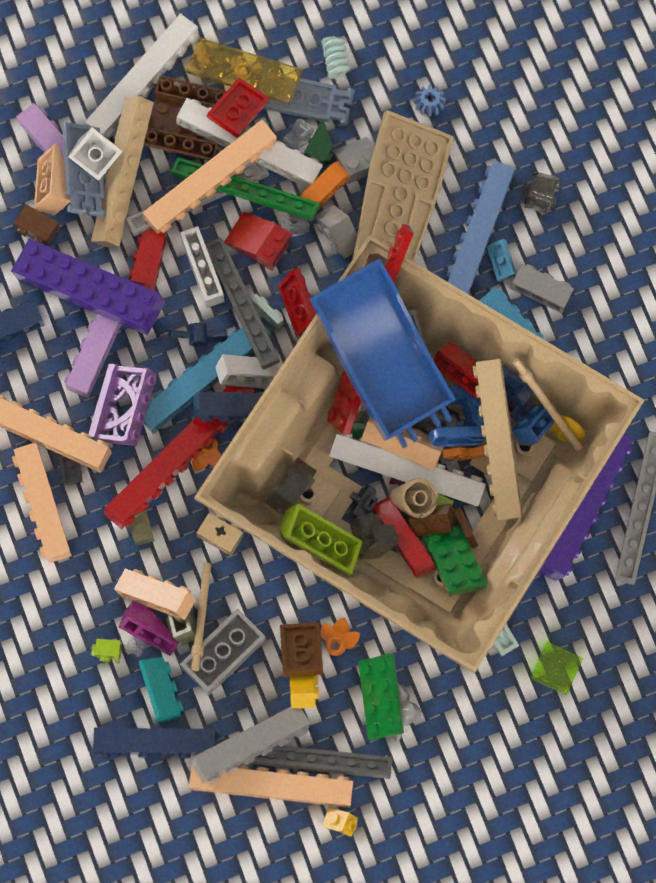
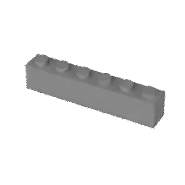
M290 707L194 756L191 764L203 784L208 781L213 783L220 778V775L224 773L230 774L237 770V766L243 763L245 765L250 764L258 755L262 754V756H265L273 750L272 748L288 744L291 738L295 736L297 738L302 737L308 732L310 722L301 708L291 709Z

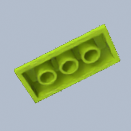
M298 503L285 511L280 525L285 539L344 573L352 575L363 542L362 540Z

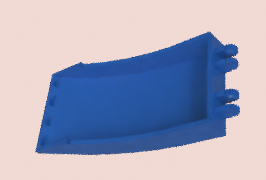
M380 258L310 298L345 373L384 441L395 436L402 448H406L407 442L400 432L406 429L410 439L416 442L418 438L411 426L429 416L436 428L441 427V422L434 413L440 410L447 422L452 420L445 406L456 399L428 352L399 295L398 289Z

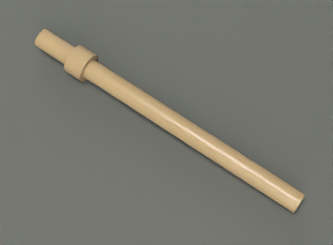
M519 358L515 359L512 363L520 373V378L529 385L575 450H581L583 446L533 379L534 375L532 372L525 368Z
M204 563L195 641L191 650V656L193 657L191 670L199 671L200 660L203 657L204 651L202 642L211 573L210 563Z

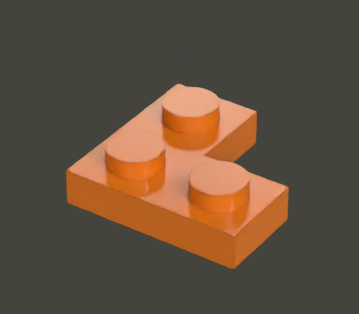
M487 443L476 445L475 448H470V446H450V449L443 450V458L465 461L486 457L484 445H487Z

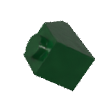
M321 121L304 151V156L317 159L320 164H323V169L327 163H331L334 154L326 124Z

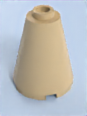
M416 478L394 488L389 497L401 511L415 518H424L435 510L438 494L435 486L430 481Z

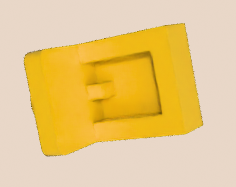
M329 807L322 826L351 837L357 827L358 818L348 812Z

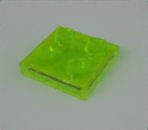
M546 642L530 679L567 695L583 658Z

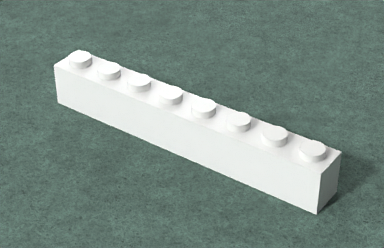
M179 14L85 121V125L100 128V133L110 139L119 125L125 98L133 96L146 98L154 84L158 83L159 76H163L167 70H171L175 60L178 57H182L190 43L193 44L199 36L198 26L182 14Z
M187 98L177 115V125L218 143V145L224 148L238 139L207 118V113L212 108H206L199 101ZM248 126V127L242 132L241 135H243L245 132H247L251 127ZM276 141V145L267 152L265 150L260 154L261 157L256 161L257 164L306 188L318 178L323 166L317 159L308 158L301 151L292 150L280 141Z
M336 433L329 454L330 457L404 482L422 478L430 481L439 494L479 506L486 486L482 482L483 478L472 475L471 478L463 476L464 472L453 469L452 472L445 470L446 466L437 463L433 471L361 440L362 437L357 440L352 438L353 434Z

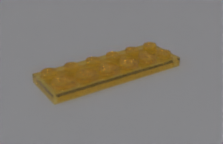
M202 38L199 39L186 69L188 74L230 87L238 78H241L270 99L290 105L303 74L301 68Z

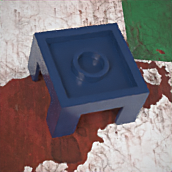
M502 365L507 400L516 405L510 417L517 421L528 407L534 392L527 383L523 382L519 374Z

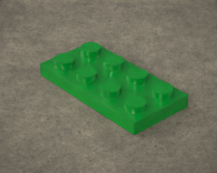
M460 525L454 526L452 532L422 536V540L449 597L487 588V580Z
M388 653L358 661L368 740H377L403 734L404 728L394 654Z

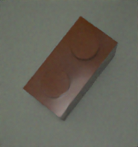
M27 204L14 221L16 231L24 237L27 235L32 240L48 247L60 230L58 222Z
M451 504L436 506L435 510L424 518L412 516L409 518L411 529L416 537L452 532L456 522Z

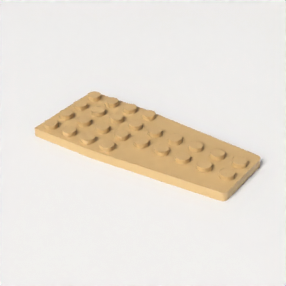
M386 110L384 112L369 167L353 258L369 235L388 247L393 248L395 234L397 230H400L403 223L410 225L414 232L405 257L415 262L442 185L454 136Z

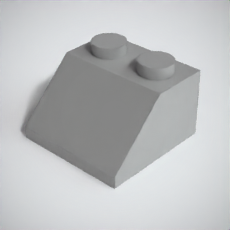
M367 137L333 150L336 161L351 176L347 184L368 176L375 145Z

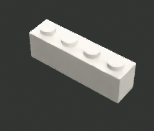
M199 227L180 232L182 244L206 308L225 302L223 291Z

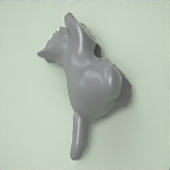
M398 682L404 727L414 721H419L422 712L417 704L410 702L408 690L403 684L400 685ZM402 734L395 736V742L400 740Z

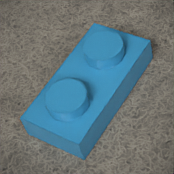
M505 239L486 246L497 281L502 282L517 274Z

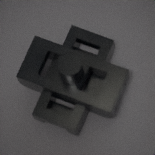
M370 485L365 486L361 495L353 491L349 498L356 503L349 515L358 518L364 514L371 513L378 501V498L375 497L376 489Z

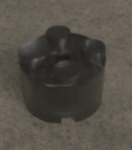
M533 171L530 179H533V181L527 185L525 192L524 208L550 213L551 207L554 208L556 203L554 192L559 187L560 179L556 178V176Z

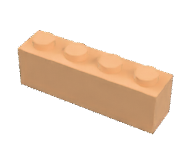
M371 417L367 422L361 439L366 443L433 471L444 448L432 446L429 436L418 429H413L418 438L416 442L410 439L406 429L400 432L407 442V447L404 449L395 436L384 441Z
M125 569L114 588L122 598L130 601L134 600L141 605L182 620L186 619L196 601L188 588L180 586V588L175 587L173 583L167 580L161 582L153 575L147 577L136 569L133 571Z

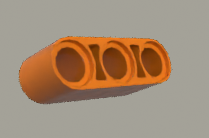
M337 161L329 166L300 197L320 203V209L351 176Z

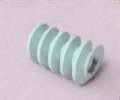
M333 36L324 38L322 45L328 77L337 79L349 72L350 67L346 66L349 64V60L345 59L348 57V53L344 52L346 50V46L343 45L345 40Z

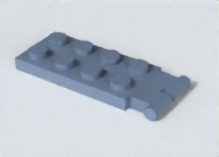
M263 71L259 88L260 92L270 98L263 108L264 110L329 122V119L340 121V124L344 126L347 125L350 109L344 106L352 105L355 92L351 88H348L347 91L336 89V85Z
M65 122L62 125L66 196H70V205H68L67 211L85 214L87 209V215L104 217L105 210L101 206V200L104 199L103 176L98 181L68 157L80 137L92 126ZM93 127L100 133V128Z

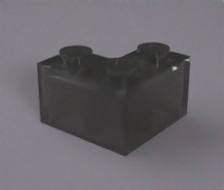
M379 514L359 515L349 523L352 535L363 541L358 554L360 560L380 558L399 543L394 524L383 525Z

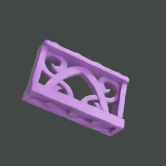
M109 364L88 434L91 436V439L96 442L102 440L106 443L136 447L141 436V429L146 418L148 404L151 401V394L156 383L157 374L149 368ZM124 375H131L127 382L123 379ZM141 376L140 381L137 380L132 384L135 378ZM128 393L133 406L124 415L119 417L115 404ZM119 427L125 432L124 436L119 435ZM113 430L114 436L107 435V432Z

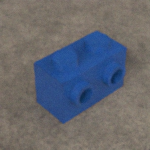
M542 404L530 405L526 409L527 412L516 421V425L511 429L521 445L538 443L555 421Z

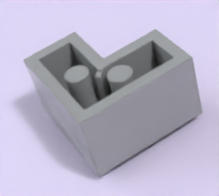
M334 204L315 216L317 221L315 225L321 234L324 233L327 239L331 240L332 245L330 247L335 255L339 254L345 259L353 254L357 233L349 216Z

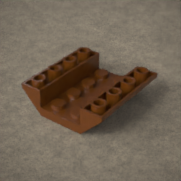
M160 75L155 90L156 99L143 146L207 161L211 160L219 153L221 146L177 125L176 119L187 98L199 101L206 108H212L226 91Z

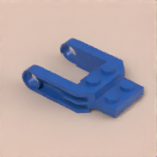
M448 386L456 399L448 405H462L461 408L468 427L436 428L428 435L431 445L434 447L481 445L486 437L482 436L481 425H484L483 417L480 418L479 415L481 397L476 399L461 386Z

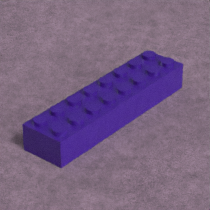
M28 239L11 270L17 280L147 336L166 303L160 293L32 239Z
M623 434L538 572L554 581L564 578L571 573L573 569L572 562L574 558L577 559L582 551L580 546L583 541L588 539L591 533L589 528L591 524L597 521L599 517L597 512L600 506L603 507L608 499L606 494L609 489L611 490L616 483L614 478L617 472L620 473L623 469L625 456H628L633 449V445H631L634 440L633 438Z

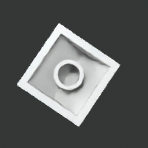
M92 127L80 137L68 157L99 181L123 151Z

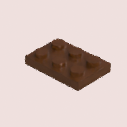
M319 622L280 625L283 677L323 675Z

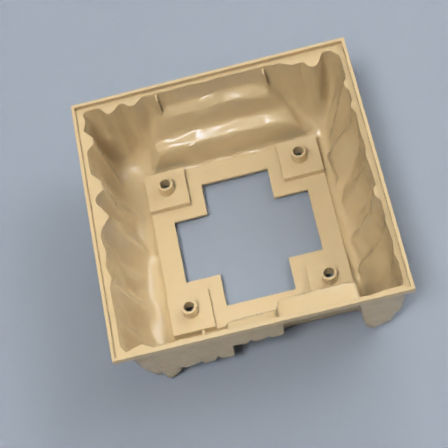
M369 235L339 281L379 258L382 264L386 265L390 247ZM404 257L394 284L407 311L416 310L427 350L433 360L438 350L450 341L476 361L501 358L502 365L517 374L520 373L512 362L519 358L525 368L532 372L534 375L533 379L557 412L578 422L585 431V439L581 442L583 447L579 451H576L571 443L560 440L549 428L538 443L533 445L526 444L529 447L528 452L520 450L519 446L521 444L512 432L523 516L521 518L497 520V515H493L492 504H495L494 498L473 530L478 547L473 548L472 552L487 580V588L449 597L443 583L437 580L439 574L436 568L417 579L402 556L342 520V517L353 502L349 498L350 494L353 491L358 494L362 486L329 467L334 460L329 454L336 433L341 434V432L327 421V414L332 407L334 394L338 390L340 377L344 369L317 314L194 498L475 674L640 409L644 399L407 257ZM440 371L448 386H459ZM533 393L529 405L542 404ZM446 405L464 417L462 405ZM366 410L357 412L355 421H359ZM509 412L512 429L516 425V420L510 417L511 412ZM489 457L471 460L469 463L471 466L488 475L487 465L490 464ZM310 491L313 493V497L305 499L302 494ZM298 503L362 540L363 542L352 575L344 573L285 539L280 529L285 511ZM421 539V540H420V543L422 544V546L424 547V549H425L426 552L428 553V550H427V548H426V546H425L423 540Z

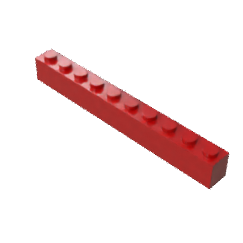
M228 385L222 392L255 393V390L252 387ZM194 419L105 507L104 515L121 530L125 526L129 527L135 521V516L139 512L143 513L149 507L148 503L152 499L156 500L162 494V489L166 485L170 486L175 481V476L179 472L183 473L189 467V462L192 459L196 460L202 454V449L206 445L209 447L215 441V436L219 432L222 434L228 428L229 422H220V419H213L212 422H201V419Z

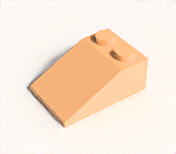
M57 144L50 147L38 158L34 209L51 215H56L70 203V196H66L65 163Z

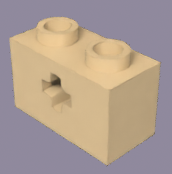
M208 513L197 531V537L232 556L243 538L241 528L233 523L231 525L225 523V519L218 514L211 515ZM224 530L225 535L221 534L219 537L217 531L221 532Z

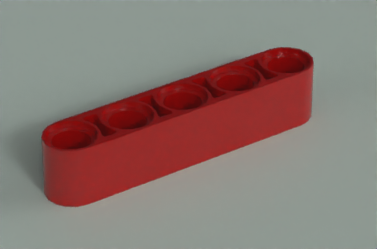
M390 497L377 502L372 509L373 514L414 576L418 579L435 570L432 559Z

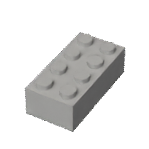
M237 609L202 642L204 651L203 657L200 660L199 671L191 670L193 658L191 654L180 663V666L210 696L266 641V636Z

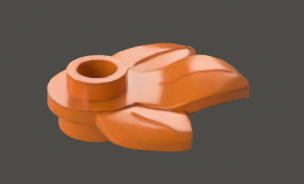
M216 439L210 448L204 447L202 449V454L196 460L192 459V466L195 471L203 470L208 464L215 467L221 458V454L217 450L218 442Z
M345 618L339 619L333 626L323 623L321 627V638L326 642V651L332 656L341 655L345 649L353 648L359 641L360 633L349 632V625ZM337 643L339 648L333 649L332 644Z

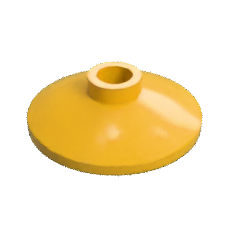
M560 415L580 443L583 442L586 435L582 426L575 420ZM554 422L550 427L551 431L560 440L570 443L556 422Z

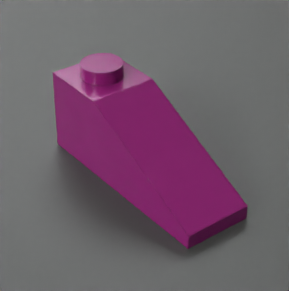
M133 600L124 611L118 628L169 656L178 647L179 642L173 638V634L150 609Z

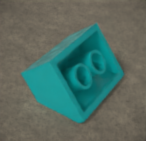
M163 657L140 660L139 665L158 724L180 718V712L184 710L181 700H176L174 693L178 691L175 681H170L168 675L172 673L169 661L164 662Z

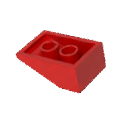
M243 212L224 243L273 271L292 242V233L273 222Z

